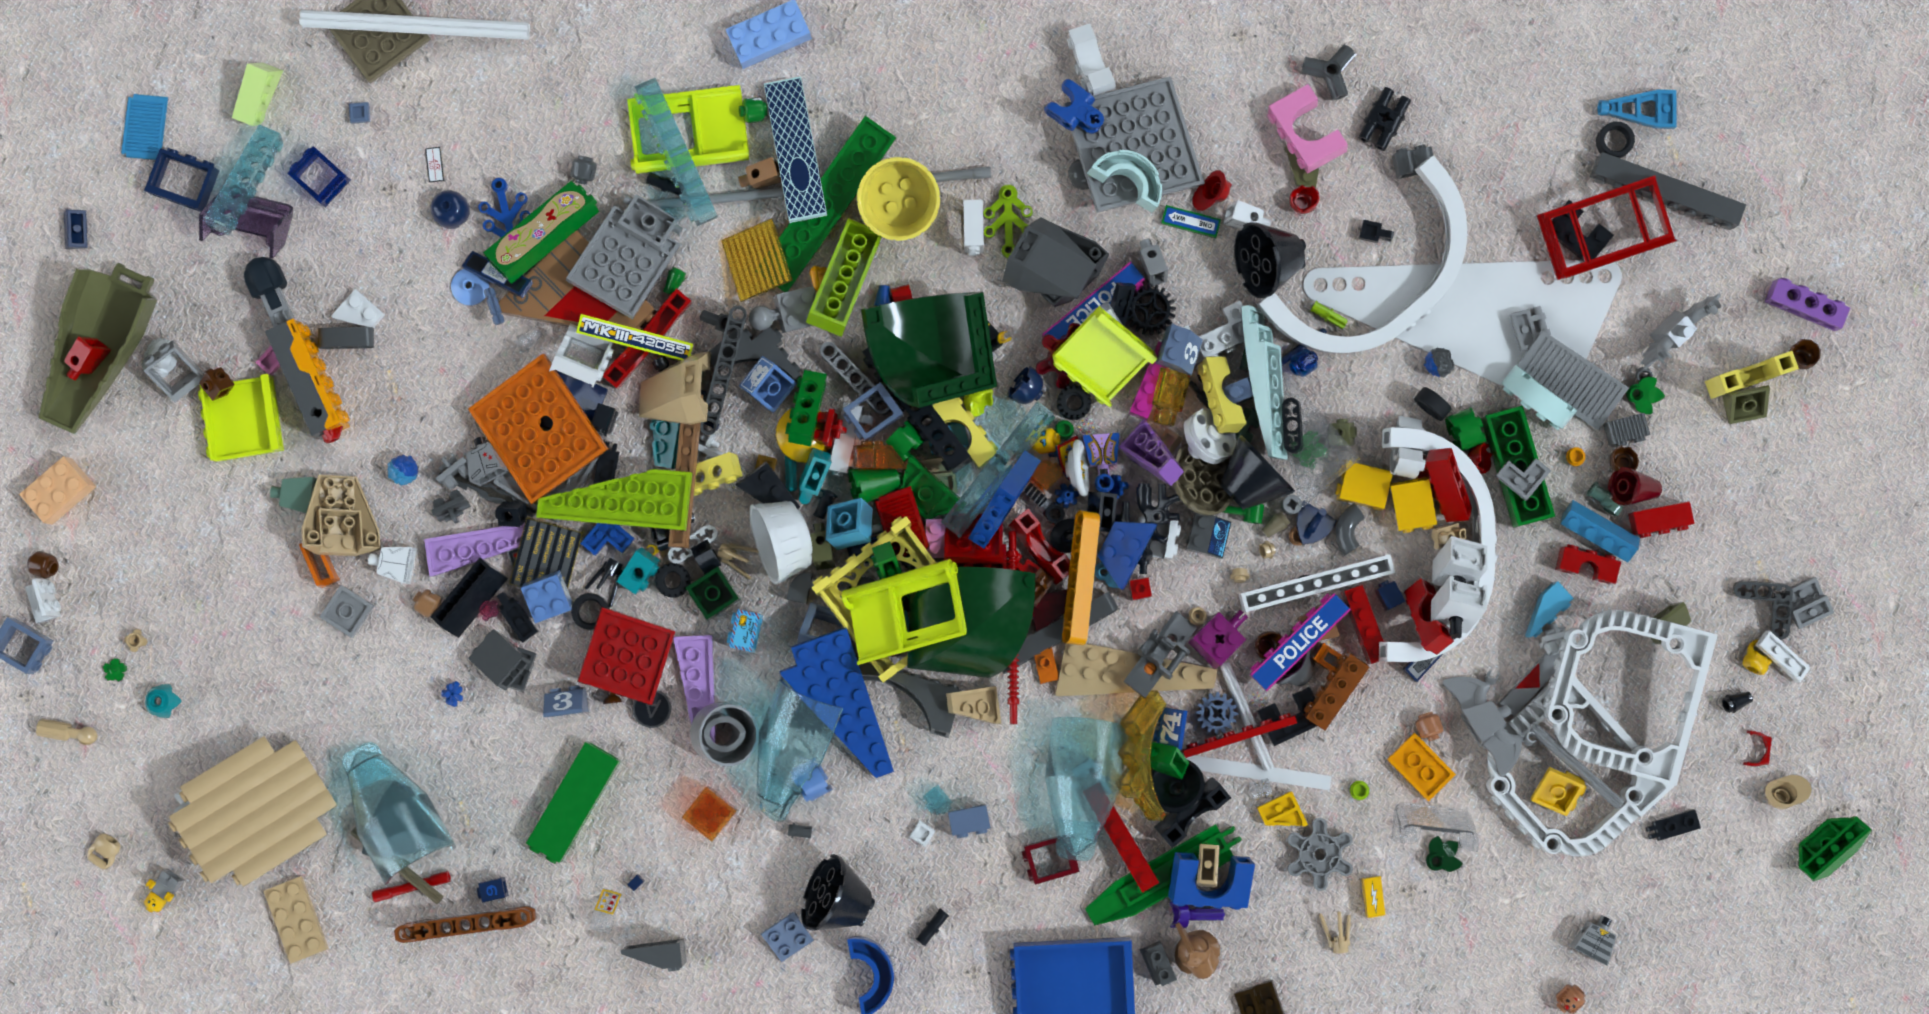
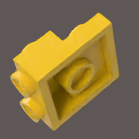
M1549 767L1532 794L1531 801L1567 816L1570 811L1575 809L1578 797L1584 794L1586 790L1585 781L1568 771L1563 773Z

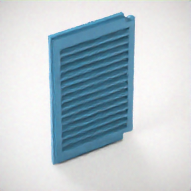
M138 94L128 97L122 154H126L128 158L156 160L160 148L162 149L168 97Z

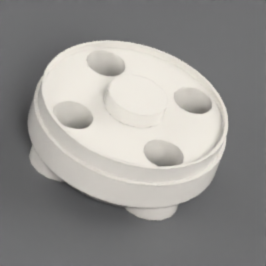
M1211 409L1197 411L1184 421V433L1188 444V451L1193 458H1200L1211 464H1219L1231 456L1237 443L1236 434L1218 433L1217 427L1213 422Z

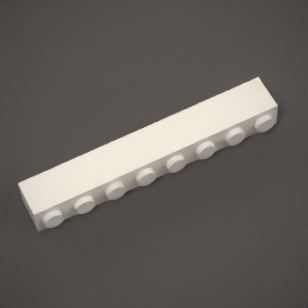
M1389 554L1241 593L1238 596L1242 611L1245 613L1393 574L1395 570L1391 555Z

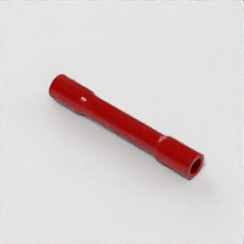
M449 871L423 878V880L431 886H438L451 882ZM408 882L372 891V898L376 903L418 889Z

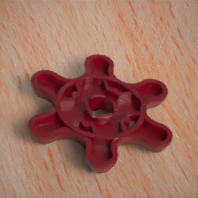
M1071 323L1068 326L1067 334L1061 336L1060 339H1056L1050 334H1046L1042 338V345L1049 352L1045 359L1037 362L1036 371L1041 375L1050 371L1056 372V386L1060 389H1064L1069 385L1070 378L1064 370L1059 371L1053 365L1052 354L1080 326L1078 323Z

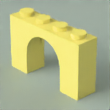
M1793 351L1757 364L1721 374L1705 381L1710 398L1713 399L1782 376L1799 368Z

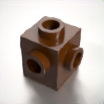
M222 367L214 370L212 368L208 369L203 373V378L199 382L212 401L227 396L235 385Z

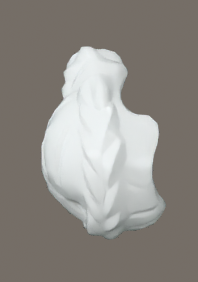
M166 338L152 340L144 353V359L150 354H155L161 345L169 343L171 340ZM173 351L152 368L164 378L174 369L179 356Z

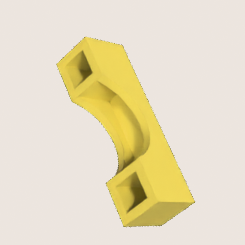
M1205 357L1198 365V374L1203 383V390L1208 399V406L1212 412L1214 425L1217 427L1218 433H1238L1245 426L1246 420L1242 407L1232 403L1225 396L1222 389L1223 381L1231 373L1226 357Z
M960 397L935 403L933 408L945 423H960L969 430L972 442L967 452L978 469L997 456V446L992 440L988 442L984 436L986 432L982 426H976L973 422L975 418L969 410L965 411L961 406L963 402Z

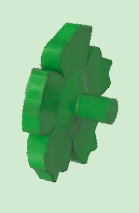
M114 658L110 661V664L105 663L103 666L104 672L107 673L105 678L107 681H114L116 679L119 682L123 680L125 674L122 672L127 671V666L124 663H120V659Z

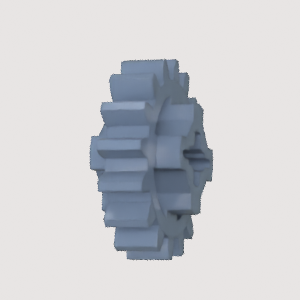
M1216 692L1215 697H1213L1209 693L1208 699L1201 698L1204 702L1203 704H1197L1200 707V711H1195V713L1200 714V717L1196 720L1202 721L1203 723L1200 727L1204 728L1207 726V732L1209 733L1212 729H1214V734H1218L1219 730L1222 733H1226L1225 727L1232 729L1230 723H1236L1233 716L1238 715V713L1234 712L1233 709L1237 705H1231L1232 698L1226 700L1227 694H1223L1220 697L1219 692ZM1220 700L1222 703L1214 705L1211 701ZM1205 707L1208 709V716L1206 718L1204 717ZM1212 708L1221 710L1219 712L1221 718L1212 716L1214 714ZM1227 709H1229L1228 719L1225 717ZM1219 721L1222 725L1213 726L1211 723Z

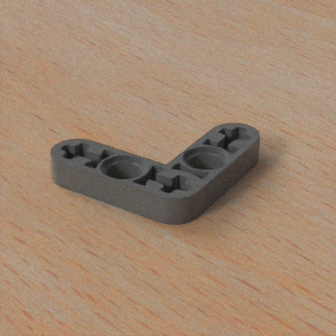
M1738 581L1733 588L1737 597L1772 601L1770 630L1780 640L1787 638L1790 633L1792 588L1785 583ZM1745 585L1747 589H1752V585H1755L1753 589L1754 596H1751L1752 592L1745 591L1744 595H1741L1738 588ZM1760 586H1767L1768 594L1759 596L1758 588ZM1772 586H1775L1774 590L1781 591L1782 587H1785L1788 594L1781 597L1779 593H1774V597H1771L1773 593ZM1778 607H1786L1787 614L1782 617L1776 614ZM1775 619L1787 620L1786 623L1782 622V628L1785 629V632H1782L1781 635H1778L1775 629H1779V622H1775Z

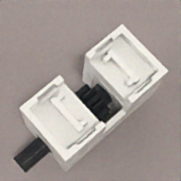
M1454 536L1449 538L1433 560L1432 584L1441 586V588L1431 600V621L1437 620L1448 626L1452 639H1460L1462 633L1467 634L1487 610V585L1478 587V581L1487 571L1488 546Z

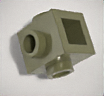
M1336 419V423H1330L1328 438L1331 439V446L1355 445L1354 438L1357 437V428L1354 426V422L1348 423V419Z

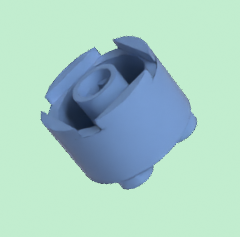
M814 756L793 767V775L791 776L796 785H801V793L806 802L809 800L814 801L832 790L831 784L828 785L825 781L828 778L818 761H815Z

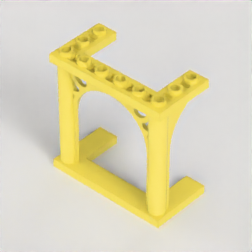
M900 516L891 523L890 532L884 531L876 537L878 541L874 544L870 542L861 548L862 553L857 557L855 554L850 556L845 561L847 563L842 568L837 566L830 572L831 576L829 578L828 576L825 578L820 576L812 582L814 584L811 587L817 596H821L843 627L847 628L849 635L855 643L851 611L845 607L840 597L842 592L838 589L837 585L840 582H848L852 588L857 586L862 575L874 566L870 558L874 555L873 547L889 541L891 544L898 542L900 544V552L896 555L897 560L909 563L916 568L936 563L910 529L911 522L907 517L902 518ZM905 547L908 550L906 553L910 554L908 558L903 557ZM868 561L870 565L866 567L864 562ZM851 573L856 574V578L854 580L845 578V576H852ZM908 655L895 665L889 657L872 661L871 664L880 674L878 677L884 683L907 666Z

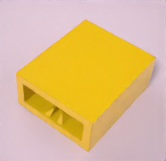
M1351 461L1341 465L1339 476H1342L1340 484L1337 483L1335 489L1337 500L1355 503L1356 505L1376 510H1384L1392 479L1390 471Z
M1429 477L1390 483L1399 531L1403 530V533H1410L1415 531L1414 528L1422 527V530H1427L1437 525Z

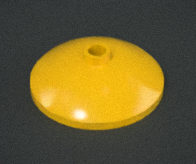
M791 409L781 416L776 426V441L786 457L796 462L807 463L812 448L825 452L829 450L830 447L815 441L814 436L811 446L788 442L789 435L785 434L787 423H791L792 420L789 418ZM817 422L815 430H824L825 425Z

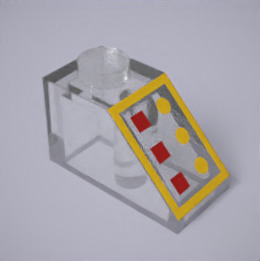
M607 889L602 890L594 909L589 929L606 934L612 931L622 896L621 893Z

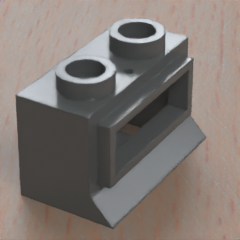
M1160 941L1140 949L1155 986L1159 984L1164 986L1177 980Z

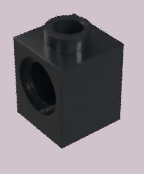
M502 502L495 511L498 526H522L527 521L526 503Z
M708 539L690 548L704 574L721 566L720 560Z

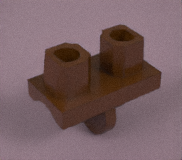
M1040 568L1035 574V607L1055 581L1054 577L1047 575Z

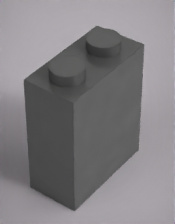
M495 629L485 636L481 644L472 651L468 658L496 686L505 691L531 662L512 642Z

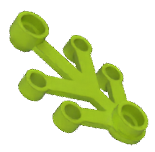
M1012 185L1002 186L999 190V199L991 207L985 208L983 212L985 218L991 220L995 217V212L1004 205V212L991 226L985 227L984 234L987 238H993L996 231L1005 223V244L1002 246L1001 251L1007 259L1011 253H1006V248L1011 247L1013 251L1015 247L1013 244V223L1021 229L1022 233H1024V229L1029 225L1024 223L1012 211V204L1021 210L1025 218H1030L1033 215L1032 208L1017 198L1018 192ZM1006 191H1011L1009 197L1005 196ZM1030 209L1031 212L1030 214L1025 215L1024 210ZM987 211H993L991 216H986ZM988 229L993 230V233L991 235H987L986 232Z

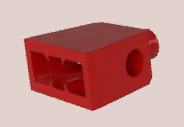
M78 337L64 360L70 366L66 375L76 381L81 373L92 374L110 353L111 349L96 338Z

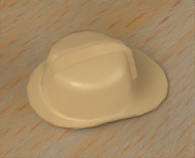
M1788 775L1769 782L1765 787V795L1769 805L1782 810L1808 800L1812 788L1810 783L1802 776Z

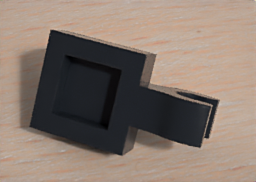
M1363 220L1359 239L1378 243L1379 238L1391 242L1394 231L1381 229L1382 223Z

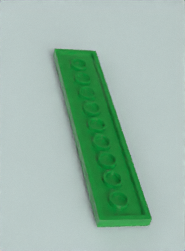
M866 115L821 177L827 216L789 223L777 240L789 278L788 282H786L775 245L772 248L784 282L783 284L780 283L771 252L769 251L768 253L778 283L776 287L783 292H789L854 200L865 173L882 160L897 139ZM765 257V258H764V262H765V265H766V268H767V271H768V275H769V278H770L771 283L774 284V281H773V278H772V275H771V272H770V269H769V265H768L767 259H766V257ZM761 263L759 266L763 277L766 279L764 269Z

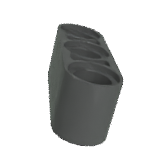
M319 328L318 348H374V328Z

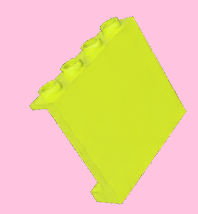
M1100 306L1052 354L1053 365L1059 371L1064 370L1073 382L1077 381L1081 384L1085 392L1088 394L1091 392L1100 404L1103 405L1105 403L1109 407L1112 406L1110 400L1148 361L1153 364L1157 360L1153 349Z
M262 374L257 378L233 381L235 385L229 394L214 401L211 400L201 385H199L198 397L203 407L201 409V417L205 421L203 433L208 442L206 454L211 461L219 462L284 451L274 377L272 375Z

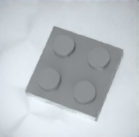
M340 585L320 615V618L349 637L354 638L374 608V605L344 585Z

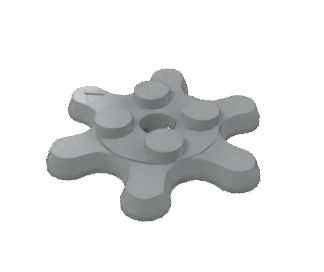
M1316 818L1313 821V832L1310 836L1303 837L1296 832L1289 834L1287 838L1288 843L1298 850L1299 857L1296 861L1289 864L1288 872L1292 876H1299L1303 872H1310L1314 878V888L1318 891H1324L1328 887L1327 878L1331 872H1338L1343 876L1351 875L1353 867L1349 862L1343 860L1341 853L1345 847L1351 845L1352 836L1347 832H1343L1336 837H1332L1327 833V822L1325 819ZM1321 848L1324 850L1325 856L1323 859L1318 860L1315 857V850Z

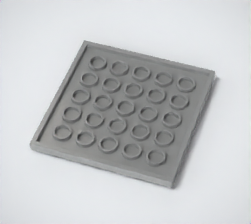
M1171 76L1093 96L1095 102L1092 106L1104 116V122L1099 131L1089 134L1079 126H1076L1071 131L1096 213L1134 204L1138 198L1135 183L1126 176L1113 175L1102 183L1087 174L1092 165L1108 152L1130 150L1146 157L1159 173L1158 176L1162 184V196L1204 184ZM1067 102L1063 106L1068 107L1071 105V102Z

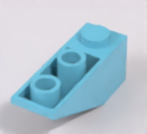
M1558 581L1550 584L1539 595L1525 634L1527 638L1537 637L1542 633V627L1546 623L1549 625L1557 619L1556 614L1558 612H1564L1571 606L1570 601L1574 598Z

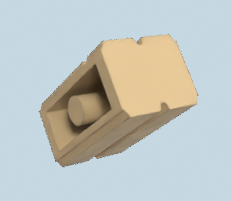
M1200 844L1197 886L1217 887L1219 845Z

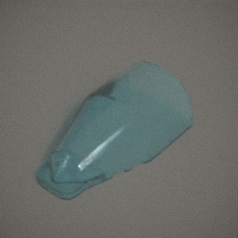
M780 677L759 729L756 794L760 799L761 811L777 822H783L786 819L791 806L803 790V784L806 780L812 778L811 773L814 768L821 765L843 710L842 707L822 703L796 692L783 677Z
M1057 717L1052 719L1045 781L1057 836L1056 853L1060 858L1084 862L1094 857L1096 842L1122 789L1129 732L1126 726L1091 718Z
M365 743L344 754L342 766L348 776L357 835L385 885L398 872L420 858L444 847L450 846L452 850L456 848V844L428 794L387 759L375 743Z

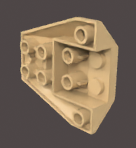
M707 351L693 354L642 381L639 417L689 425L706 422L708 404L700 397L702 371L710 370L711 353Z
M318 475L301 528L302 547L316 555L358 556L380 550V531L356 476Z

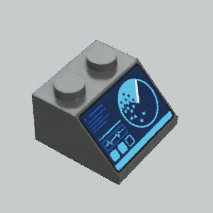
M1194 513L1185 550L1223 559L1232 522L1214 515L1206 516Z

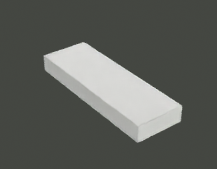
M1766 630L1756 643V646L1796 683H1800L1809 671L1810 667L1770 630Z

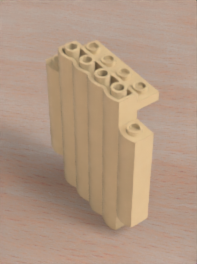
M265 736L180 786L182 791L179 792V795L185 803L189 801L190 804L169 816L171 821L168 824L173 832L178 831L181 835V838L178 839L184 849L188 847L192 854L189 857L195 866L197 864L200 865L203 871L199 873L205 882L210 881L212 884L233 871L234 875H232V878L237 886L241 884L245 887L327 836L317 818L337 807V804L296 740L274 752Z

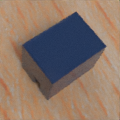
M638 874L627 885L635 891L645 880Z

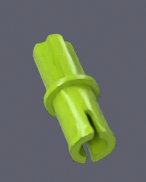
M1317 300L1310 310L1325 319V322L1329 321L1340 329H1343L1347 324L1348 320L1334 312L1333 308L1329 309Z

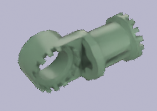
M1594 482L1591 485L1592 488H1589L1590 490L1587 491L1586 496H1591L1598 500L1606 512L1618 517L1623 506L1613 502L1610 499L1611 492L1600 487L1598 482Z

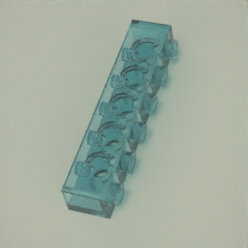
M260 124L258 125L204 218L208 227L226 235H229L232 230L236 229L240 215H243L247 209L248 201L255 196L258 184L263 182L266 170L273 165L274 156L283 147V140L279 132ZM262 148H268L265 151H260ZM254 163H259L257 166H251ZM244 179H250L247 182H242ZM240 194L238 198H233L234 195ZM226 210H232L230 213L224 214Z

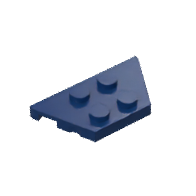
M1114 522L1097 556L1121 590L1125 589L1158 524Z

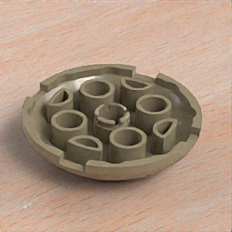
M1188 444L1183 445L1174 456L1184 471L1179 479L1173 483L1176 494L1182 503L1195 513L1211 516L1225 511L1228 505L1233 502V497L1235 496L1232 495L1230 497L1220 486L1229 459L1219 464H1211L1200 458H1193L1188 451Z

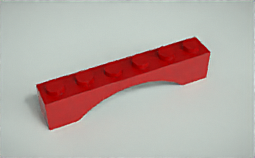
M676 288L643 330L665 336L689 308L692 301ZM628 347L610 365L602 377L619 390L650 352Z

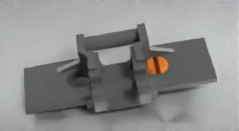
M1175 611L1161 632L1157 634L1158 631L1153 629L1147 641L1138 649L1137 654L1141 658L1123 682L1143 698H1146L1161 676L1170 680L1173 677L1172 673L1184 657L1190 654V651L1184 645L1197 627ZM1167 636H1174L1176 642H1172ZM1171 650L1175 651L1177 655L1169 666L1164 668L1162 666L1164 659Z

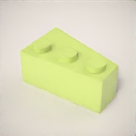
M263 62L248 63L232 118L251 126L261 125L284 70Z

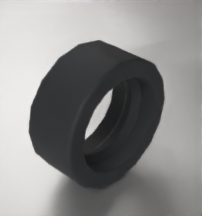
M1613 121L1606 124L1596 137V147L1600 154L1604 152L1618 158L1628 154L1635 143L1633 130L1623 122ZM1611 130L1620 131L1626 138V145L1620 151L1610 150L1605 144V135Z
M1423 387L1414 398V401L1421 409L1439 421H1442L1452 410L1451 406L1440 395L1427 387Z
M587 593L575 600L572 605L571 614L574 622L579 627L594 630L596 622L587 623L580 617L579 610L581 605L586 601L592 600L596 601L601 608L609 609V606L601 596Z

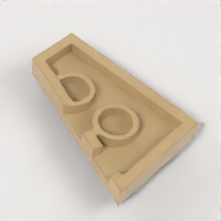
M996 686L946 693L949 713L992 724H1001Z

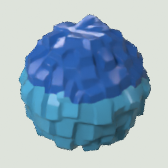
M399 455L388 463V478L394 480V483L407 485L417 479L418 466L412 456Z

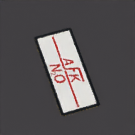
M440 147L426 148L429 182L444 181Z

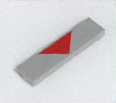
M1546 652L1499 704L1501 706L1506 704L1511 710V715L1515 716L1555 673L1554 662L1556 658H1559L1560 654L1548 656Z

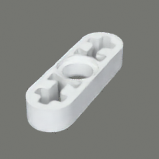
M706 525L690 535V540L696 539L698 544L702 541L697 535L700 534L703 537L706 535L705 530L708 529L714 531L712 533L713 538L706 537L703 541L708 539L711 544L717 539L718 531L715 527ZM672 547L668 552V558L672 563L681 564L692 557L693 554L689 548H685L689 552L687 556L684 552L680 555V560L673 559V552L675 550L680 552L683 548Z

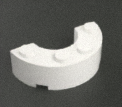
M1091 24L1068 30L1070 38L1067 39L1069 49H1073L1077 63L1074 67L1077 75L1082 77L1080 79L1082 88L1087 90L1092 96L1115 89V80L1109 67L1106 68L1102 61Z
M1404 416L1398 417L1396 428L1425 431V428H1422V420ZM1402 447L1391 450L1390 473L1392 475L1415 479L1419 472L1424 470L1425 460H1423L1422 451Z

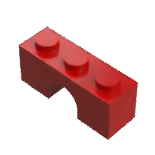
M1567 544V547L1560 548L1555 570L1572 575L1579 574L1581 565L1586 562L1593 567L1594 574L1592 580L1610 585L1616 584L1621 561L1616 560L1615 556L1607 554L1604 557L1597 555L1598 552L1588 549L1585 552L1580 551L1578 546Z

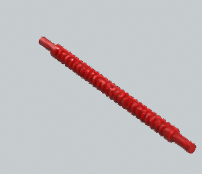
M1009 531V550L1006 552V556L1009 558L1007 560V563H1009L1007 568L1016 570L1018 568L1016 565L1018 563V560H1016L1018 558L1016 531ZM1017 656L1008 666L1010 669L1007 671L1010 674L1007 676L1010 679L1007 682L1010 684L1007 688L1010 690L1007 693L1010 695L1007 698V704L1010 705V725L1017 724V705H1019V698L1017 697L1019 695L1017 692L1019 689L1017 687V684H1019V681H1017L1019 678L1017 676V673H1019V670H1017L1019 659H1017Z

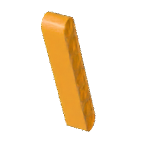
M1079 510L1075 515L1062 640L1067 644L1084 645L1088 637L1100 527V515L1095 512Z

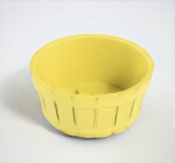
M893 157L876 163L865 173L858 188L857 205L864 223L875 234L889 240H908L925 232L932 225L931 223L934 222L940 207V191L934 176L924 165L909 158Z

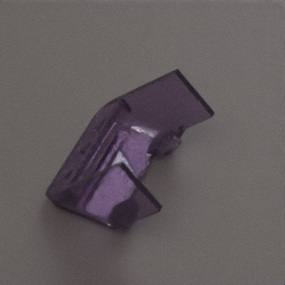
M222 190L199 213V241H204L210 233L223 236L232 229L266 237L265 243L270 247L269 258L273 259L286 243L293 217V207L286 203L233 190Z

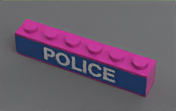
M1130 261L1042 334V337L1050 334L1056 339H1060L1061 336L1067 334L1068 326L1071 323L1081 325L1089 317L1088 314L1093 309L1107 301L1111 304L1116 283H1133L1136 286V290L1139 291L1141 286H1144L1142 283L1145 281V278Z
M1327 593L1320 600L1322 604L1317 609L1315 607L1311 608L1305 614L1307 618L1303 622L1299 620L1292 627L1294 631L1289 636L1285 634L1279 639L1278 643L1280 645L1275 649L1270 648L1264 654L1266 658L1261 663L1257 661L1250 668L1252 672L1249 675L1265 691H1268L1351 610L1335 593L1331 595Z

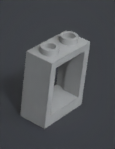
M173 340L161 345L155 354L148 355L142 363L143 371L174 402H177L199 385L203 378V371ZM174 351L192 372L171 387L152 367Z

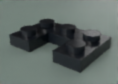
M1568 200L1564 206L1569 205L1573 202ZM1582 209L1575 210L1577 218L1584 212ZM1569 213L1554 217L1552 223L1558 242L1584 261ZM1598 224L1588 237L1583 235L1590 259L1596 258L1614 236L1601 224Z
M1310 687L1292 694L1299 713L1295 714L1297 723L1267 732L1273 746L1317 727L1316 724L1304 716V708L1310 701L1313 702L1315 699ZM1275 703L1257 711L1261 721L1271 719L1272 722L1280 720L1279 716L1281 714Z

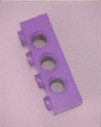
M1778 278L1772 282L1765 303L1832 331H1838L1843 328L1850 307L1845 306L1844 302L1828 299L1827 295L1809 291L1810 289L1806 286L1792 284V281L1787 278ZM1788 292L1793 294V300L1788 298ZM1805 299L1810 301L1811 307L1806 306ZM1823 306L1828 309V315L1823 312Z

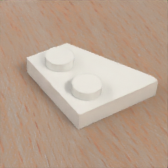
M356 289L331 315L336 320L373 328L385 316L382 311Z

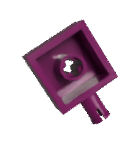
M1238 610L1229 621L1218 612L1188 641L1214 669L1220 667L1246 641V638L1237 630L1248 619L1246 614L1239 619L1244 613L1242 610Z

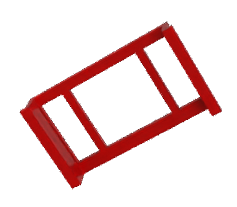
M1655 175L1536 215L1557 280L1565 279L1677 241L1674 237ZM1646 186L1650 188L1665 234L1651 240L1634 191ZM1628 193L1644 242L1590 259L1575 210ZM1566 213L1570 215L1584 262L1570 267H1566L1551 218Z

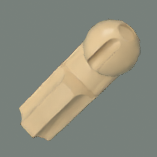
M41 719L37 724V736L63 741L73 738L78 739L83 745H91L97 740V732L90 726L75 729L69 723Z

